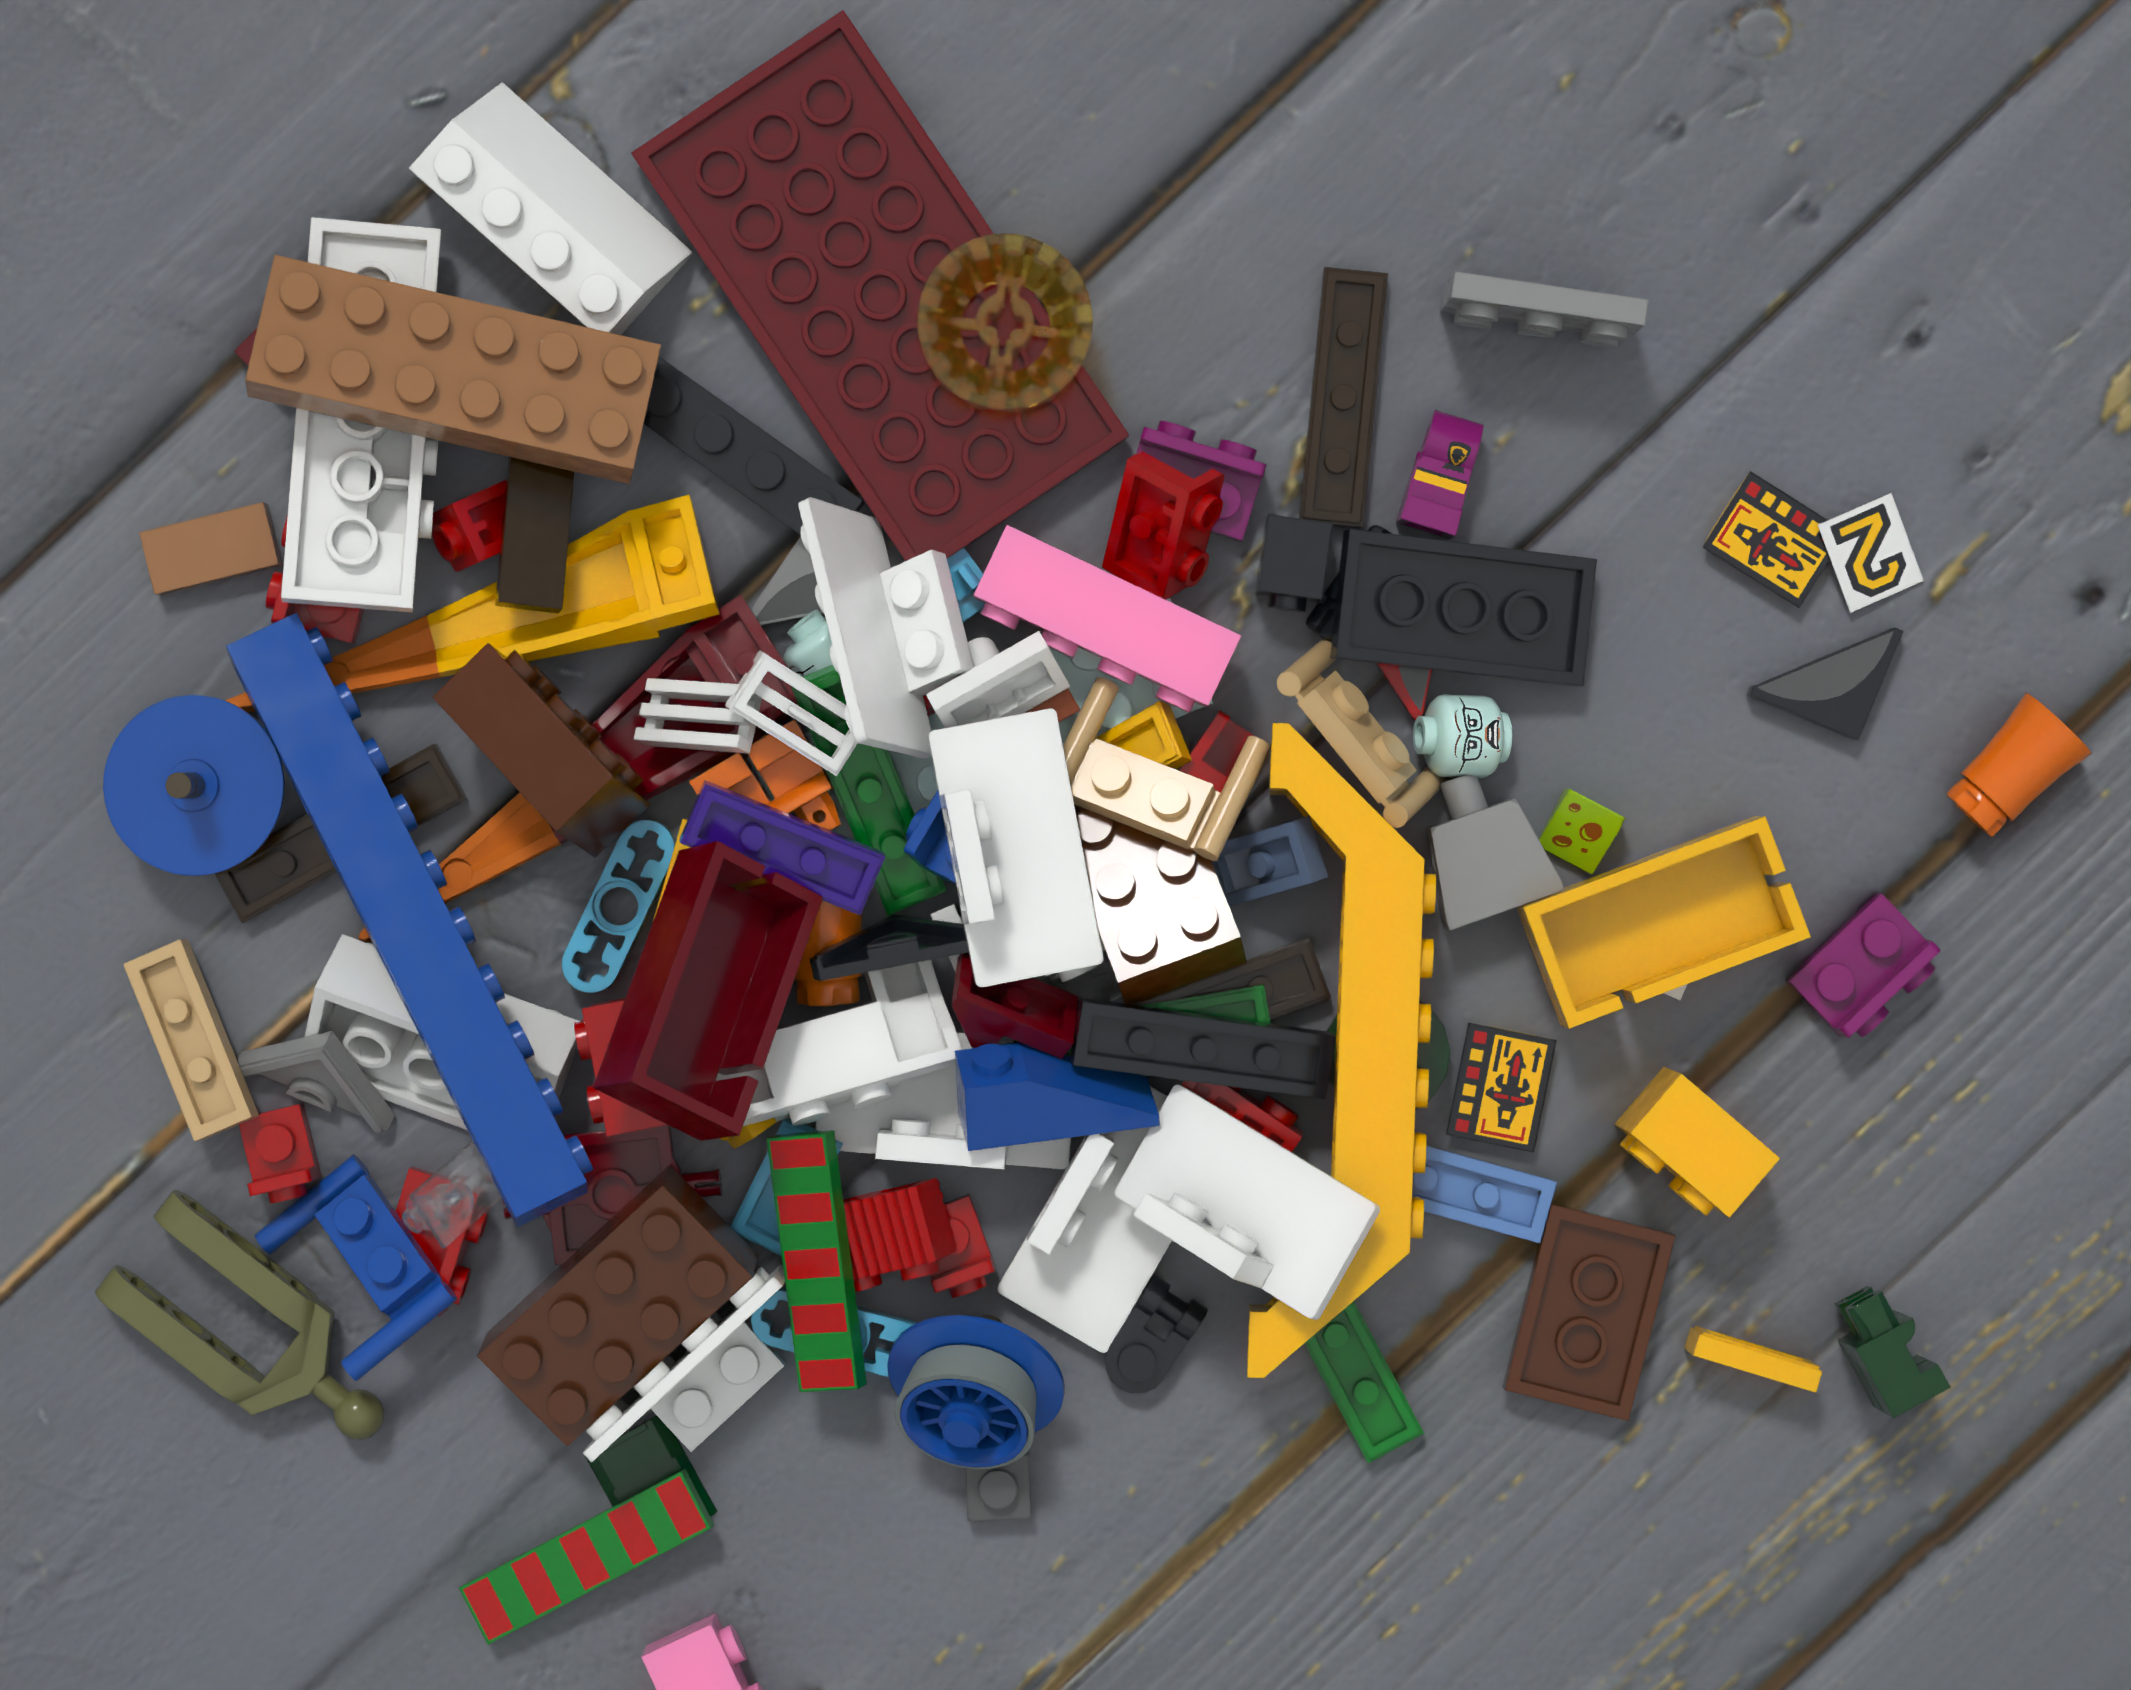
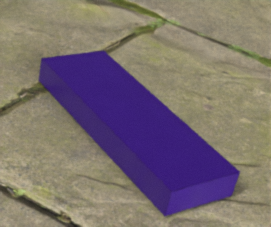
M706 780L702 784L680 836V843L688 847L719 841L764 865L763 875L777 872L821 895L823 901L861 915L886 857L885 853Z

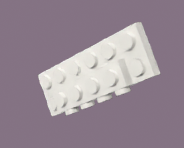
M311 217L308 262L437 292L441 229ZM296 408L281 593L282 602L413 612L418 538L431 539L434 501L421 500L423 475L436 476L438 440Z

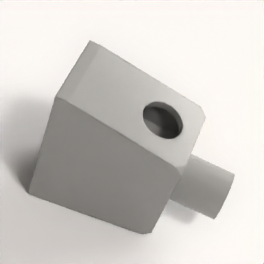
M1463 775L1440 783L1452 819L1426 828L1433 874H1436V894L1440 918L1445 930L1450 931L1565 890L1562 880L1515 798L1488 806L1479 779L1473 775Z

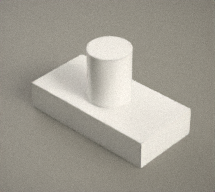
M1040 631L1002 652H999L995 643L989 638L980 637L969 641L968 645L974 668L929 692L926 696L943 726L949 728L1023 714L1071 686Z

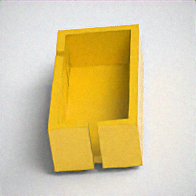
M1766 816L1747 818L1565 887L1564 891L1516 907L1561 1026L1570 1029L1623 1009L1620 997L1611 994L1616 991L1622 990L1625 1000L1636 1004L1811 937L1791 883L1776 882L1767 885L1764 874L1776 875L1786 871Z

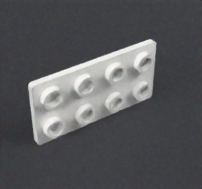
M809 497L798 503L803 523L800 531L801 538L811 556L816 576L815 596L820 609L825 614L832 642L830 658L835 670L840 675L846 700L844 716L848 728L859 744L921 759L931 757L928 741L931 727L923 695L974 668L946 554L929 550L891 568L881 525L877 518Z
M1050 708L931 731L928 735V741L975 984L978 987H987L1101 964L1103 962L1102 947L1056 711Z
M957 1032L962 1050L971 1049L972 1047L965 1033ZM1003 1036L998 1044L1014 1043V1041ZM956 1066L900 1081L898 1087L890 1089L892 1096L877 1104L855 1108L853 1100L829 1106L830 1114L816 1121V1130H834L835 1140L843 1143L840 1151L876 1154L875 1159L1004 1169L1005 1165L1066 1169L1069 1165L1071 1138L968 1151L958 1114Z
M1181 1085L1173 1086L1159 1111L1160 1126L1149 1128L1115 1189V1196L1136 1209L1133 1216L1229 1277L1263 1289L1307 1318L1319 1319L1380 1212L1379 1205Z
M1150 1086L1159 1113L1168 1096ZM1150 1127L1087 1135L1083 1138L1068 1167L1062 1174L998 1284L999 1294L1101 1353L1108 1351L1110 1344L1123 1326L1172 1242L1171 1239L1133 1216L1136 1209L1115 1196V1189Z
M778 1266L770 1275L762 1267L758 1268L754 1272L753 1278L729 1299L735 1306L723 1318L717 1312L713 1313L681 1343L687 1351L677 1361H674L668 1354L634 1386V1389L640 1394L628 1405L621 1397L586 1430L592 1438V1441L583 1452L587 1459L593 1462L649 1409L692 1452L785 1366L786 1362L771 1346L766 1345L756 1336L752 1325L747 1319L785 1283L783 1266Z

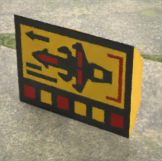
M1751 471L1733 494L1703 545V548L1798 608H1800L1830 560L1818 528V524L1827 521V519Z
M1468 1022L1446 1135L1534 1152L1557 1040Z

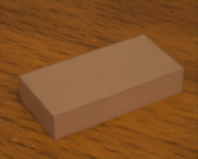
M264 502L139 532L154 595L158 596L283 566L269 507Z

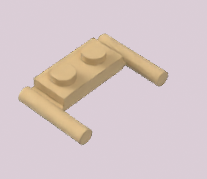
M1322 639L1278 676L1277 688L1283 695L1295 696L1298 699L1297 704L1346 765L1377 803L1381 802L1384 805L1383 818L1392 827L1400 828L1441 789L1440 783L1446 781V777L1435 775L1427 766L1412 782L1408 783L1406 781L1417 770L1409 761V753L1402 741L1393 733L1385 731L1368 711V702L1358 687L1349 681H1344L1336 670L1325 679L1320 675L1337 660L1330 658L1332 641Z
M1097 677L1063 744L1074 804L1188 850L1191 849L1208 860L1217 861L1269 754L1270 744L1258 737L1248 736L1222 792H1218L1214 789L1212 783L1097 739L1098 731L1119 691V687L1114 682L1106 678Z

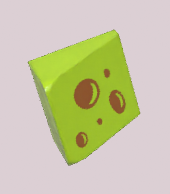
M1564 789L1538 839L1545 851L1592 875L1626 818L1571 789Z

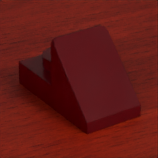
M969 953L958 956L951 1005L972 1048L985 1044H998L1002 1037L1006 1036L1058 1058H1063L1074 1042L1078 996L1034 978L978 987L974 981Z

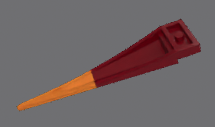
M741 595L721 607L719 615L704 618L687 629L593 723L595 728L602 734L600 740L614 754L618 753L644 779L636 789L646 800L736 754L733 752L646 746L633 740L636 727H645L646 718L640 716L639 713L641 704L650 703L652 696L651 693L645 691L647 678L739 684L745 672L748 673L752 668L753 660L759 650L789 668ZM767 671L761 682L798 705L791 685ZM669 698L668 703L670 705L729 709L725 706L726 702ZM762 699L759 712L779 725L791 718L788 714ZM664 720L663 729L737 735L739 725ZM756 726L752 744L757 742L767 732ZM519 792L439 864L447 885L439 888L438 891L446 904L569 840L556 832ZM366 929L361 930L358 939L363 942H372Z

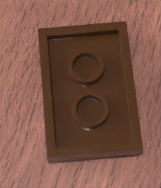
M1551 1203L1541 1242L1538 1243L1502 1386L1503 1389L1629 1421L1676 1235Z

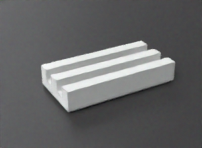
M759 650L753 660L752 668L748 673L745 672L739 682L738 690L734 696L731 694L725 706L837 776L858 744L850 729L846 735L840 733L761 681L767 671H769L844 720L846 705ZM753 693L837 745L838 747L832 757L749 706L747 703Z
M647 678L645 691L651 693L652 696L650 703L641 704L639 715L646 718L645 727H636L633 740L646 746L750 754L756 725L727 708L668 704L669 698L727 702L731 694L734 696L740 684ZM753 693L747 704L759 711L762 698ZM664 720L739 725V729L736 735L663 729Z

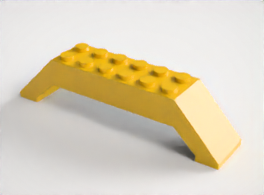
M1288 723L1272 724L1269 795H1285L1303 817L1309 816L1313 828L1343 861L1331 1176L1378 1204L1380 1212L1319 1319L1313 1320L1305 1317L1274 1296L1266 1304H1249L1247 1378L1266 1377L1410 1253V1238L1422 1239L1424 1225V1199L1412 1197L1413 1173H1425L1426 1134L1414 1132L1415 1108H1427L1429 1069L1417 1068L1418 1043H1430L1431 1004H1419L1420 978L1429 979L1432 978L1434 939H1422L1423 914L1432 915L1435 912L1436 874H1424L1425 859Z

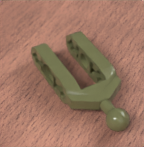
M179 1190L171 1192L154 1214L155 1220L174 1238L268 1311L299 1332L269 1373L264 1376L246 1359L151 1285L122 1266L114 1265L95 1290L99 1300L111 1311L214 1391L231 1402L238 1404L251 1415L311 1393L334 1411V1420L337 1428L343 1435L351 1439L363 1440L372 1437L379 1431L384 1421V1409L381 1401L375 1394L361 1389L349 1391L327 1374L329 1371L335 1312L320 1301L297 1278L195 1199Z

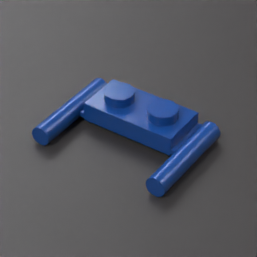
M353 1154L311 1188L307 1195L300 1197L254 1236L259 1245L271 1255L312 1220L317 1218L380 1311L389 1316L391 1320L341 1360V1365L349 1376L358 1381L455 1302L457 1297L448 1284L443 1281L441 1275L378 1185L371 1178L366 1166Z

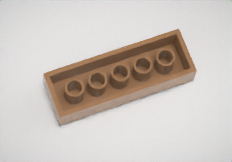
M274 255L245 383L247 395L251 398L630 484L661 344Z

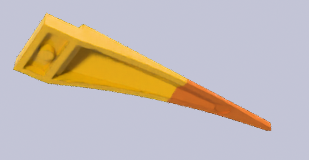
M690 495L629 510L569 543L563 607L559 614L495 606L496 581L429 615L332 657L333 661L324 665L334 686L345 682L351 694L455 675L487 643L491 644L506 657L515 649L527 661L658 638L660 637V630L719 615L698 521ZM246 692L225 700L240 707L247 713L255 712Z

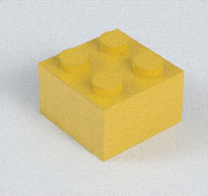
M1663 1067L1614 1124L1627 1135L1619 1145L1647 1169L1650 1168L1656 1174L1665 1167L1675 1176L1668 1187L1691 1207L1699 1210L1705 1216L1712 1209H1715L1730 1218L1780 1159L1683 1074Z

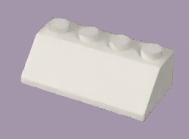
M503 82L453 118L409 167L435 194L581 324L588 328L622 335L694 254Z
M342 934L314 988L305 1037L333 1031L384 1100L467 1130L374 944L365 943ZM504 993L505 998L496 1002L507 1025L518 1020L534 1051V1056L525 1061L535 1081L538 1082L547 1077L559 1099L577 1047L574 1023L580 1021L564 1016L555 1010L545 1009Z

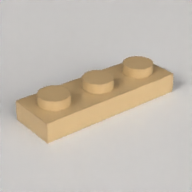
M179 939L124 963V968L194 1142L205 1140L258 1117V1111L189 940Z

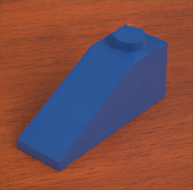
M1019 1042L1002 1045L985 1044L977 1048L955 1051L958 1114L968 1151L1160 1126L1159 1113L1148 1078L1145 1076L1074 1066L1070 1062L1071 1056L1064 1055L1061 1059Z

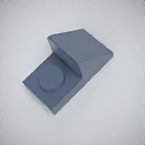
M1309 816L1296 820L1292 819L1227 840L1218 860H1211L1229 907L1329 877Z

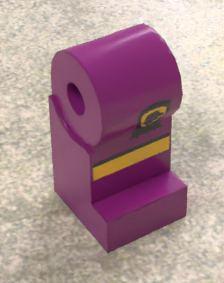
M1434 409L1420 452L1417 451L1396 523L1447 539H1452L1456 536L1462 515V506L1482 438L1483 424Z

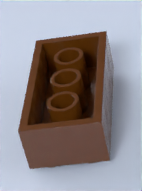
M669 1165L588 1239L567 1261L560 1265L489 1330L477 1357L568 1447L753 1278L758 1254Z

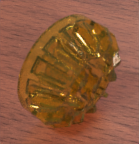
M1002 233L986 235L968 241L950 252L936 266L923 289L919 302L917 323L919 340L925 360L947 391L952 392L978 409L1013 413L1052 400L1077 376L1089 350L1093 316L1089 294L1082 278L1074 266L1060 252L1048 244L1028 236ZM998 284L997 293L988 297L982 303L976 319L962 317L967 304L978 292ZM1021 286L1033 292L1042 301L1049 315L1050 327L1034 325L1033 312L1028 302L1020 297ZM1010 293V306L1013 311L1014 321L1022 323L1024 326L1023 330H1012L1010 340H1006L1005 354L1001 357L999 356L1000 339H998L997 330L992 326H987L988 320L999 319L1001 310L1005 308L1006 295ZM961 328L977 330L983 347L991 352L990 369L979 364L969 354L962 340ZM1033 336L1049 338L1046 348L1036 361L1023 369L1012 371L1014 355L1024 351L1030 344Z

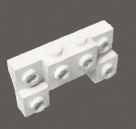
M927 960L865 972L864 976L873 1003L776 1030L763 1069L729 1075L718 1073L716 1081L742 1076H750L759 1081L743 1126L774 1118L775 1122L791 1118L792 1125L794 1126L808 1124L830 1114L829 1106L853 1100L855 1108L877 1104L889 1099L892 1096L890 1089L898 1087L900 1081L955 1066V1051L962 1050L941 993L932 961Z

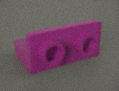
M1160 420L1157 430L1144 427L1136 454L1143 451L1193 479L1211 469H1215L1225 475L1219 497L1223 501V508L1218 521L1211 529V533L1242 542L1261 479L1267 466L1254 460L1257 450L1223 439L1220 440L1218 449L1193 442L1196 431L1167 421Z
M1877 893L1796 969L1786 981L1838 1036L1849 1038L1856 1032L1860 1037H1864L1886 1018L1889 1010L1884 1004L1901 988L1906 993H1910L1929 978L1936 969L1930 961L1941 949L1932 940H1926L1882 893Z

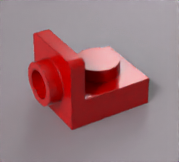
M506 480L433 512L432 538L440 555L445 560L450 561L454 571L459 572L500 553Z
M304 1102L258 1113V1117L240 1124L239 1128L252 1177V1182L247 1184L250 1196L267 1193L269 1203L272 1204L307 1195L305 1183L311 1182L322 1175Z
M970 1194L944 1203L947 1207L946 1215L950 1219L949 1227L953 1231V1240L957 1244L956 1252L937 1260L939 1271L930 1274V1282L934 1292L937 1293L949 1289L951 1298L960 1297L987 1286L984 1275L994 1272L996 1266Z

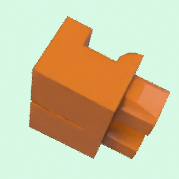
M796 719L782 726L811 744L800 722ZM770 734L753 743L748 755L774 796L773 801H771L744 753H736L689 781L697 795L704 780L788 814L795 812L798 818L830 831L842 825L835 802L829 794L834 788L825 769Z

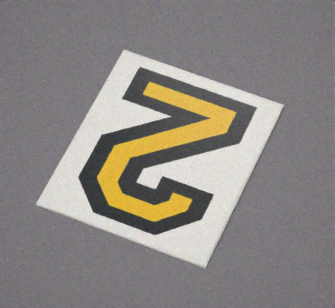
M1892 493L1818 524L1850 613L1924 581Z

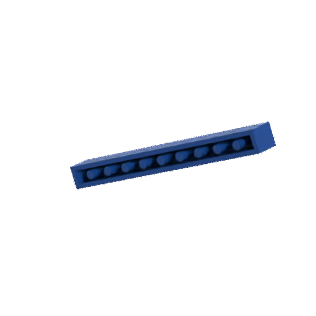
M294 613L226 645L231 664L264 729L274 742L282 765L516 1227L518 1228L588 1193L587 1181L584 1175L593 1170L591 1162L576 1135L565 1140L554 1118L564 1113L561 1103L547 1077L538 1082L535 1081L525 1061L534 1056V1051L518 1020L508 1025L506 1024L496 1002L504 999L505 995L491 966L487 963L478 968L470 954L467 945L476 942L474 933L460 907L449 911L438 891L439 888L447 885L445 876L431 850L419 854L409 834L419 828L415 817L402 793L393 798L390 797L381 779V776L390 773L389 767L374 738L362 742L352 722L362 716L347 684L343 682L337 686L333 685L324 665L332 662L333 658L319 629L314 627L306 631L298 614Z

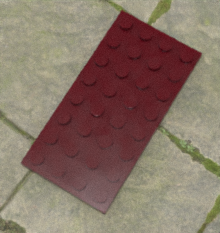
M844 10L631 152L905 561L929 550L944 553L948 559L1129 438L1128 432Z

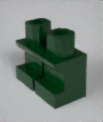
M1866 1286L1835 1303L1850 1332L1838 1339L1873 1407L1895 1418L1951 1388L1938 1364L1919 1355L1911 1356L1906 1344L1915 1333L1914 1320L1912 1317L1892 1310L1882 1291L1874 1292L1872 1287Z

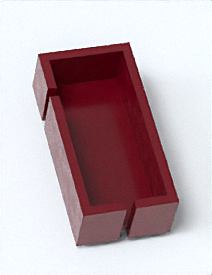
M719 841L679 850L593 1086L594 1089L700 1141L740 1135L759 1081L750 1076L716 1081L718 1073L729 1075L763 1069L823 899L821 895L777 872L763 875L764 865Z

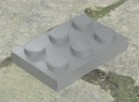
M1455 271L1443 287L1440 312L1455 314L1453 323L1464 327L1491 329L1492 322L1499 320L1518 323L1517 333L1526 336L1555 338V331L1567 330L1581 332V343L1600 347H1618L1619 341L1629 339L1645 326L1649 300Z

